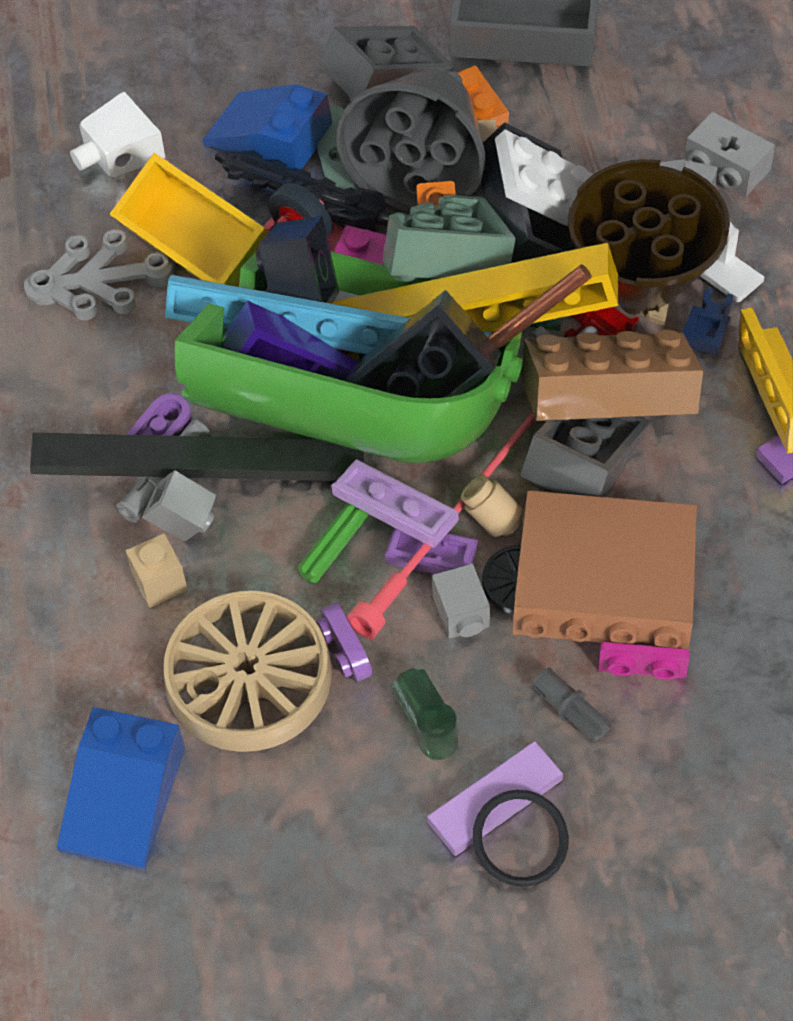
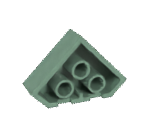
M445 195L439 198L437 206L425 202L411 207L409 216L405 217V214L399 212L389 215L382 261L390 275L398 280L411 282L415 281L417 277L435 280L510 264L515 237L485 198Z

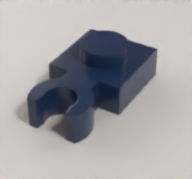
M707 288L703 294L702 308L693 306L682 332L691 348L718 356L730 327L731 317L727 315L731 312L733 295L728 293L724 302L716 303L711 300L713 289Z

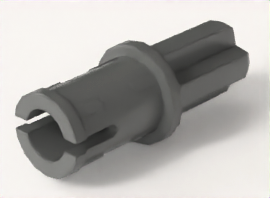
M550 667L545 668L535 677L531 689L558 711L557 716L561 720L567 718L593 741H600L606 736L611 728V723L584 700L585 693L581 690L575 691Z

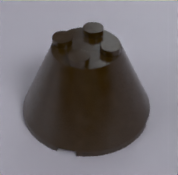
M654 159L629 160L613 164L589 177L579 187L577 196L571 208L569 207L568 230L575 249L608 243L618 274V304L628 314L636 315L640 314L641 311L656 310L676 300L680 293L717 261L726 246L730 227L726 203L719 191L707 179L687 167H683L682 171L660 166L661 160Z

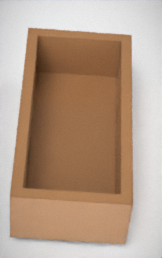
M661 330L656 334H638L631 331H623L617 335L604 336L594 333H581L577 337H558L551 334H543L537 338L524 339L522 384L536 421L698 414L703 369L683 332Z

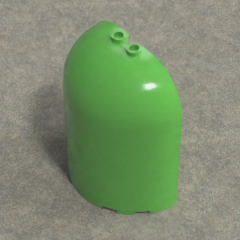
M331 251L339 291L360 296L432 280L431 278L417 277L415 281H401L391 276L385 265ZM255 252L240 268L239 287L265 292L268 284L265 272L261 273L258 269ZM210 303L175 340L177 382L185 384L182 396L189 404L387 459L415 464L430 463L451 457L477 440L492 422L501 403L506 401L511 382H517L523 362L522 358L517 357L522 332H520L499 349L501 354L495 369L464 394L433 399L411 398L223 349V341L228 330L223 328L224 307Z

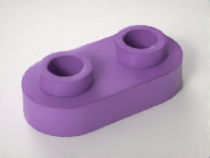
M168 393L161 395L152 402L128 431L127 435L179 436L192 420L190 405L179 394ZM171 417H176V418H177V419H175V420H173V421H168V420H167L168 418H171Z
M335 602L320 609L322 618L316 620V623L324 636L326 644L334 643L338 653L334 654V658L343 677L351 676L357 683L372 676L373 672L368 657L340 605Z

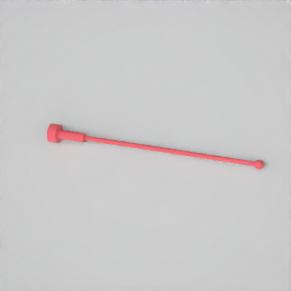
M533 411L479 476L485 475L488 478L536 420ZM461 498L453 507V509L458 511V514L465 506ZM424 543L400 573H393L370 603H357L347 616L351 627L357 634L367 639H374L386 623L382 614L407 585L406 578L430 550L431 546Z

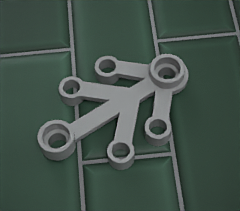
M114 229L105 233L103 236L104 246L78 273L67 274L78 261H83L90 255L87 239L76 235L66 241V252L50 269L35 271L26 278L24 290L27 297L35 304L48 306L57 302L74 312L75 316L80 320H90L97 314V306L93 296L113 306L115 312L128 314L136 306L133 291L125 287L114 289L107 284L144 278L146 283L152 287H164L168 285L170 276H175L173 263L165 254L154 252L149 254L142 263L105 268L117 255L123 254L128 247L125 233ZM114 241H120L117 244H111ZM82 247L79 250H73L74 248ZM81 288L90 294L76 296L68 290ZM122 299H128L126 302H119ZM84 305H89L88 308L80 309Z

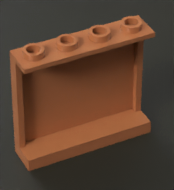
M527 491L514 602L513 634L533 638L547 637L577 642H610L689 650L693 624L697 505Z

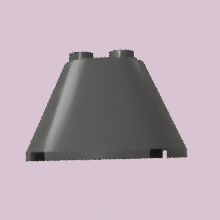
M423 69L369 88L357 95L348 104L340 118L337 128V148L347 173L360 188H368L383 193L387 207L410 214L411 207L418 205L416 186L419 183L453 181L455 183V194L459 196H471L481 183L485 171L484 146L470 95L462 84L461 76L454 71L443 72L436 69Z

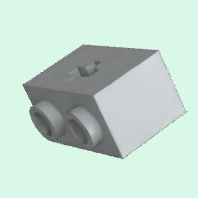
M712 111L687 137L684 159L718 167L716 181L727 189L747 197L771 171L775 144Z

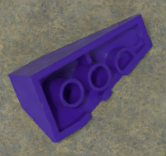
M248 300L226 331L222 345L223 349L345 381L353 365L357 363L282 315Z

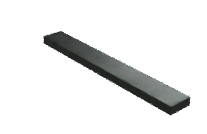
M32 432L31 474L166 477L175 470L187 478L336 481L356 459L364 463V452L319 439Z

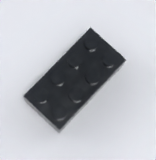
M504 122L483 142L485 171L481 184L484 198L515 237L511 263L575 250L569 236L568 226L506 197L495 138L501 132L507 130L519 137L529 139L533 144L547 151L557 153L562 158L561 150Z

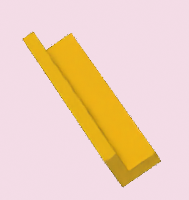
M753 308L741 309L738 338L739 349L786 453H793V359L778 327L762 329Z

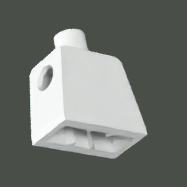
M125 92L120 93L81 121L79 126L84 144L70 151L71 158L80 171L98 163L110 177H117L144 167L154 152L163 159L166 158L161 132Z

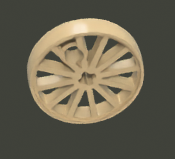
M232 592L201 604L190 612L177 626L169 640L164 657L165 690L170 707L178 721L189 733L204 743L229 751H259L275 747L294 738L305 730L318 716L326 702L331 686V660L326 641L319 626L311 615L298 604L269 592ZM241 613H261L251 641L247 645ZM232 616L238 647H235L212 623ZM276 617L291 622L265 643L273 620ZM198 633H202L220 652L189 644V642ZM300 636H308L313 643V646L281 652ZM183 660L208 666L176 674L178 663ZM313 663L319 664L318 674L315 678L285 670ZM282 686L305 692L309 695L299 707H296L277 687ZM205 687L217 688L212 693L198 695L199 691ZM184 690L188 692L189 704H185L179 695ZM264 698L269 700L285 718L264 726L258 699ZM249 701L254 728L231 729L239 706L243 702ZM220 715L216 725L201 718H213Z

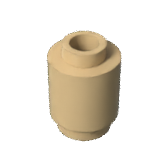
M481 475L472 480L463 490L461 500L465 503V510L492 537L508 536L520 525L522 507L495 479L489 480L485 475Z

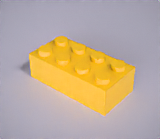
M155 152L109 214L128 230L159 252L165 254L199 280L239 287L240 268L256 252L257 248H259L258 245L269 233L265 227Z

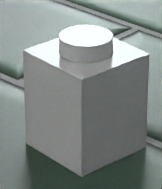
M174 470L156 484L142 518L185 542L198 532L202 534L208 529L214 518V512L211 511L217 495Z
M473 563L432 575V595L448 639L458 636L471 637L480 633L483 629L489 628L490 605Z

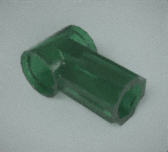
M413 667L400 673L398 678L390 684L391 692L416 733L420 750L431 759L441 760L448 758L456 751L459 741L455 711L444 703L424 669L418 670ZM437 728L445 730L444 732L438 734L430 732L431 730Z

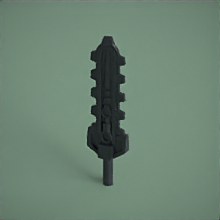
M256 151L247 153L219 152L215 154V160L220 162L222 168L228 172V179L239 180L242 178L252 182V188L260 190L268 188L277 191L286 183H295L306 188L321 200L330 215L331 221L343 228L348 225L364 230L369 229L374 232L380 226L388 228L389 215H392V213L386 211L387 203L381 192L359 187L357 190L352 187L343 190L335 187L336 183L328 178L317 180L312 178L311 173L304 169L296 171L288 169L287 164L280 160L266 161L263 159V155Z

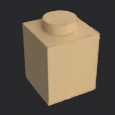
M165 533L125 550L132 576L149 609L188 592L182 565Z

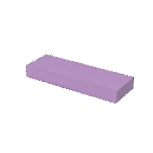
M357 459L331 485L332 494L337 498L433 548L439 544L459 521L457 510Z
M534 741L428 815L427 823L451 853L457 856L473 844V826L477 814L492 797L502 792L516 789L528 790L543 795L563 780V773ZM514 799L499 804L486 818L482 829V837L532 801Z

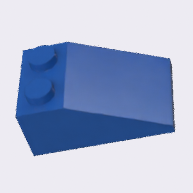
M297 84L239 92L202 139L203 145L227 153L256 151L263 155V159L266 161L280 160L287 164V168L290 170L302 169L332 124L328 94Z
M96 707L92 708L78 746L57 843L58 851L141 870L146 869L185 751L179 725Z

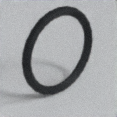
M516 789L502 792L492 797L483 805L477 814L473 826L472 840L475 853L481 865L491 876L511 886L528 887L538 885L550 879L560 869L568 851L569 834L562 814L551 801L532 791ZM514 799L529 800L546 809L554 819L559 833V848L553 862L544 871L534 876L516 877L504 873L489 860L482 842V829L490 812L501 803Z

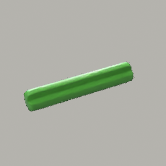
M347 503L299 564L298 575L311 584L317 583L369 514Z

